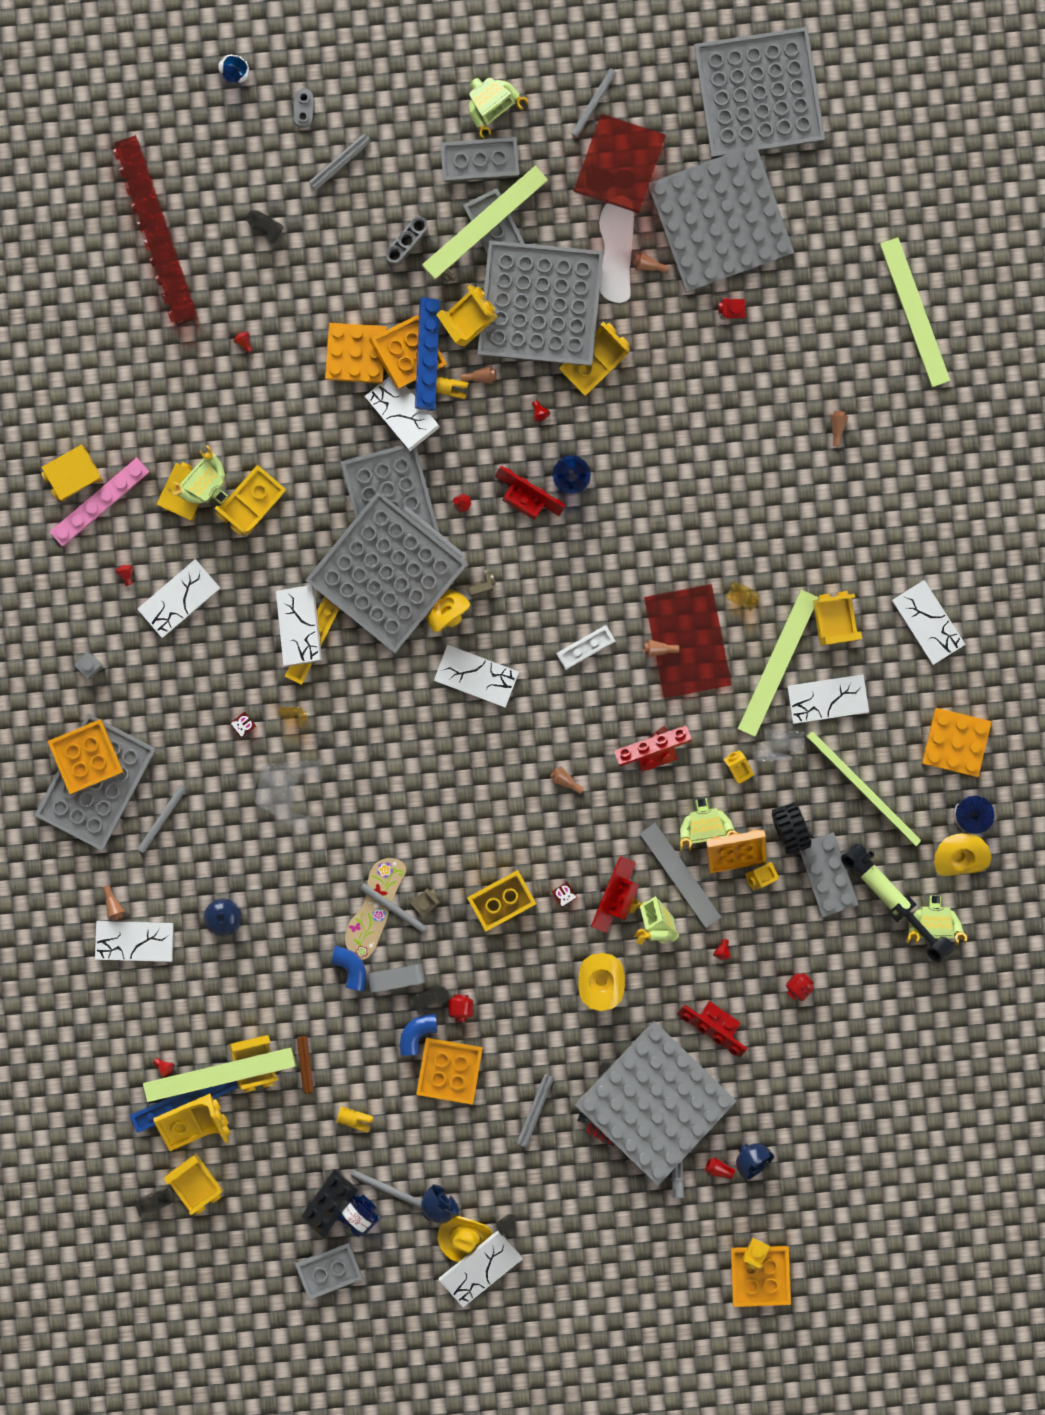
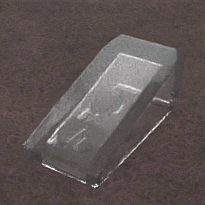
M765 730L764 749L803 751L805 732Z
M755 745L752 746L753 761L792 759L790 755Z

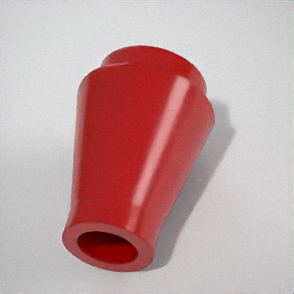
M715 1157L714 1159L709 1158L705 1172L709 1176L731 1180L735 1174V1169Z

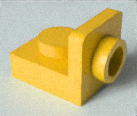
M740 750L730 753L724 759L737 784L755 775L746 757Z
M768 862L745 873L747 883L753 891L780 879L772 862Z
M752 1237L743 1256V1260L746 1262L745 1265L756 1270V1267L761 1269L770 1245Z

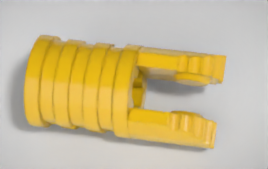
M437 376V394L461 399L466 398L465 393L452 390V386L467 388L468 382Z
M341 1106L336 1119V1123H341L366 1133L370 1130L369 1125L366 1123H372L373 1121L372 1116L344 1108L343 1106Z

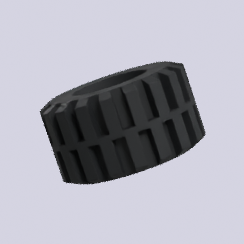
M795 802L772 810V819L777 834L788 855L811 847L808 828Z

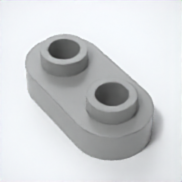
M300 89L294 97V121L298 127L307 128L313 122L314 97L310 90ZM302 95L307 96L305 101H302L300 98ZM305 114L307 117L301 120L300 115Z

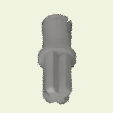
M683 1161L672 1170V1178H670L672 1180V1198H684L685 1178H683Z

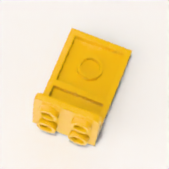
M604 322L601 323L595 332L592 366L563 364L559 367V371L584 396L591 392L629 355L630 344L624 337L619 338L616 335V329L610 323L607 325Z
M256 465L223 504L215 507L218 511L216 515L225 523L230 521L232 523L230 527L240 536L242 534L248 536L287 490L260 466Z
M211 1094L154 1118V1123L169 1151L214 1133L221 1134L226 1144L229 1142L228 1136L231 1135L227 1126L229 1124L225 1114L221 1115L219 1102L217 1099L213 1100Z

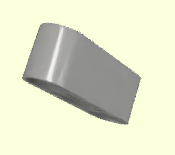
M418 216L412 219L387 249L386 258L390 265H400L426 235L428 224L425 218ZM416 223H423L425 225L421 231L415 230L414 226ZM405 237L412 239V243L408 246L402 244V240ZM392 252H398L400 254V257L397 260H392L389 258Z
M422 963L367 974L371 993L425 983Z

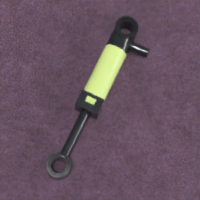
M860 844L851 846L841 856L844 866L854 870L891 910L888 913L897 923L905 917L929 942L930 946L927 948V954L932 961L936 963L942 962L953 952L954 946L952 942L944 936L936 940L910 912L917 904L909 895L904 897L871 861L874 857L872 851L867 852Z

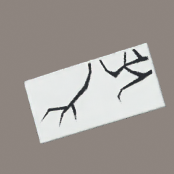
M390 377L385 379L383 384H379L365 395L366 399L409 451L440 428L427 410L415 409V396L406 386L397 390Z
M195 559L143 603L138 610L157 633L164 638L221 588Z
M925 580L891 600L932 665L965 645Z
M308 585L276 591L283 665L287 667L322 661L314 587Z
M447 645L434 681L506 708L519 671Z
M863 674L787 686L793 724L869 712Z
M96 921L95 960L172 962L174 923Z
M498 1230L443 1274L439 1281L459 1304L464 1307L523 1258Z

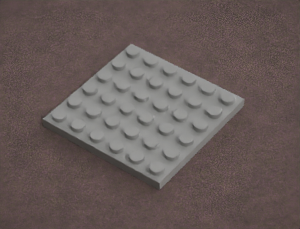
M808 27L694 44L711 158L721 157L756 144L758 151L825 141Z
M756 144L647 184L686 293L794 253Z
M489 240L484 297L495 307L494 312L498 317L479 333L477 355L592 366L604 251Z
M377 491L305 581L396 653L467 566V563L387 497Z
M653 1021L580 1098L575 1106L659 1186L733 1106L736 1100Z

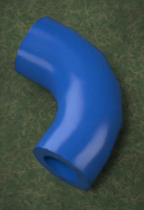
M335 946L331 965L340 966L346 970L347 982L345 988L364 992L366 969L362 959L349 949Z
M436 1014L416 1017L405 1026L400 1038V1055L419 1054L420 1038L425 1034L437 1033Z

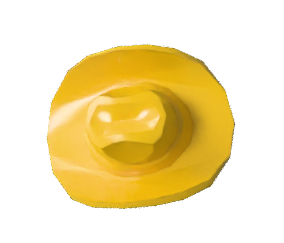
M446 590L427 613L426 620L435 633L442 631L446 626L454 627L462 620L461 615L469 609L470 603L461 593L455 590Z
M955 834L947 837L940 843L935 853L934 866L936 872L941 876L977 873L990 866L992 856L989 846L980 837L973 834Z
M597 953L583 960L578 976L579 995L582 1002L590 1009L605 1011L613 1009L622 1001L625 989V974L619 959L611 954Z
M455 1216L447 1223L440 1225L437 1239L443 1254L458 1263L493 1235L491 1228L482 1223Z

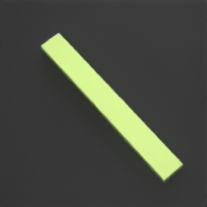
M535 165L423 263L422 267L436 280L543 186L548 179Z
M899 238L880 243L931 388L949 382L948 372Z
M804 590L800 591L737 729L754 737L756 736L814 609L813 600L819 597Z
M810 732L806 736L914 846L921 842L900 818L814 732Z
M292 1047L145 1082L143 1086L147 1102L292 1068L296 1066Z

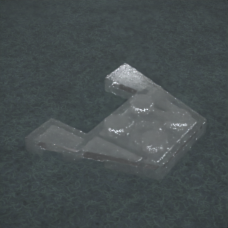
M323 760L264 765L255 804L300 831L307 833L311 816L292 812L300 773L320 777Z

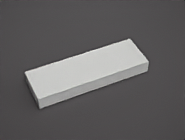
M605 625L556 654L565 670L616 641Z

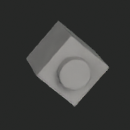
M88 651L74 665L88 679H92L104 667Z

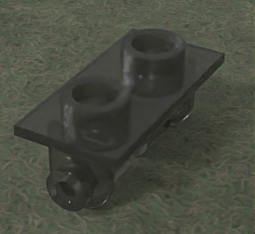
M507 1214L502 1219L497 1216L496 1229L502 1236L505 1234L509 1238V1232L516 1226L515 1216Z

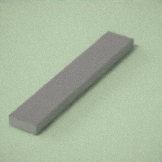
M653 823L639 833L705 928L721 918L657 824Z

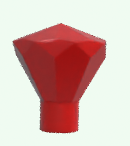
M249 332L238 333L233 342L244 348L246 353L253 350L250 345Z
M538 400L532 402L534 408L533 419L535 422L543 421L550 416V411L541 406Z
M460 494L453 498L455 509L459 512L468 511L472 505L471 498L466 494Z
M122 565L115 570L116 574L124 580L125 586L133 584L131 580L133 565Z
M721 940V945L714 951V957L720 960L731 959L728 948L729 940Z
M156 1058L153 1062L158 1067L162 1078L168 1077L175 1067L174 1063L162 1061L159 1058Z

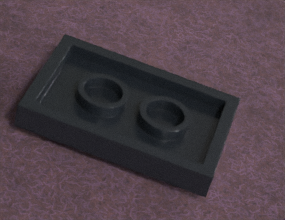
M334 1169L306 1208L302 1217L319 1235L325 1237L358 1189L340 1171Z

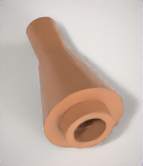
M643 252L635 256L633 265L636 266V270H657L663 273H668L669 266L658 263Z
M492 366L482 368L473 373L461 374V381H475L493 385V382L497 379L496 369H492Z
M834 411V414H830L832 432L834 434L832 446L840 447L841 434H843L849 417L845 415L844 411Z
M648 639L647 643L643 644V653L647 655V658L667 653H679V645H667Z
M562 766L559 769L556 767L550 775L552 783L571 788L578 794H581L584 790L582 786L574 782L573 778Z
M110 885L103 887L102 889L106 896L108 919L113 921L122 919L126 911L116 897L113 896Z

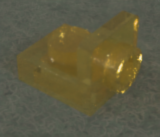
M734 581L726 599L752 611L753 607L758 604L759 593Z
M279 707V715H283V719H295V715H298V726H303V722H307V712L303 711V707Z

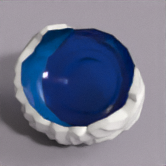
M231 54L226 55L218 65L219 72L226 82L236 84L247 80L249 66L242 57Z

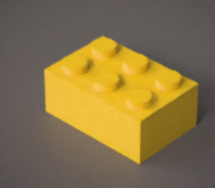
M519 870L467 897L485 932L536 905V901Z

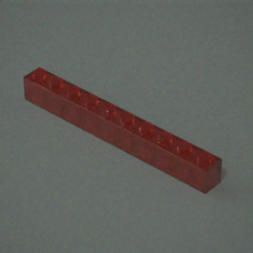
M135 135L114 142L116 147L113 149L116 160L120 159L122 165L119 167L122 178L126 177L128 183L125 185L128 196L132 195L134 200L131 203L134 214L138 213L140 220L137 223L140 232L144 231L146 238L143 239L147 250L150 249L152 257H149L153 268L156 267L158 275H155L159 286H163L164 293L161 294L164 303L169 304L170 311H167L170 321L175 322L179 326L197 320L199 318L139 140Z

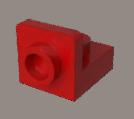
M723 297L722 302L718 303V314H722V319H745V299H727V297Z

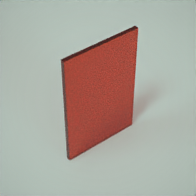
M601 113L573 192L640 213L666 134Z
M712 584L644 597L652 640L667 645H679V653H667L656 656L663 697H679L684 694L731 686Z

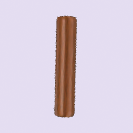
M301 1036L297 1038L303 1093L307 1094L312 1093L314 1089L307 1036Z

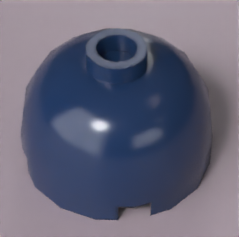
M216 899L205 909L204 923L212 934L221 937L229 936L240 927L242 912L237 903L231 899Z
M745 1144L738 1150L740 1154L736 1159L737 1170L744 1180H747V1178L750 1180L765 1169L766 1162L771 1163L775 1155L763 1144Z
M435 1184L422 1196L421 1208L423 1216L428 1221L440 1224L447 1223L458 1214L459 1207L452 1196L448 1198L443 1193L445 1191L443 1187Z

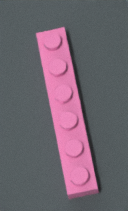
M138 458L134 459L52 529L50 533L64 547L150 473L149 470Z

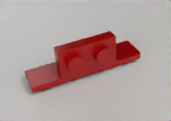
M502 465L499 467L495 477L510 486L502 501L533 520L536 519L543 507L558 516L562 514L566 505L561 500L534 486L527 479L516 475L511 469L505 468Z
M683 726L617 749L614 752L619 766L638 761L641 772L678 760L675 747L691 742L692 738L687 726Z
M622 856L619 857L591 924L592 928L607 933L614 916L625 920L639 887V884L629 880L636 862Z
M709 1001L700 1015L686 1005H683L678 1011L677 1015L683 1021L692 1024L699 1032L712 1038L716 1044L728 1049L732 1055L741 1057L748 1049L733 1038L741 1023Z

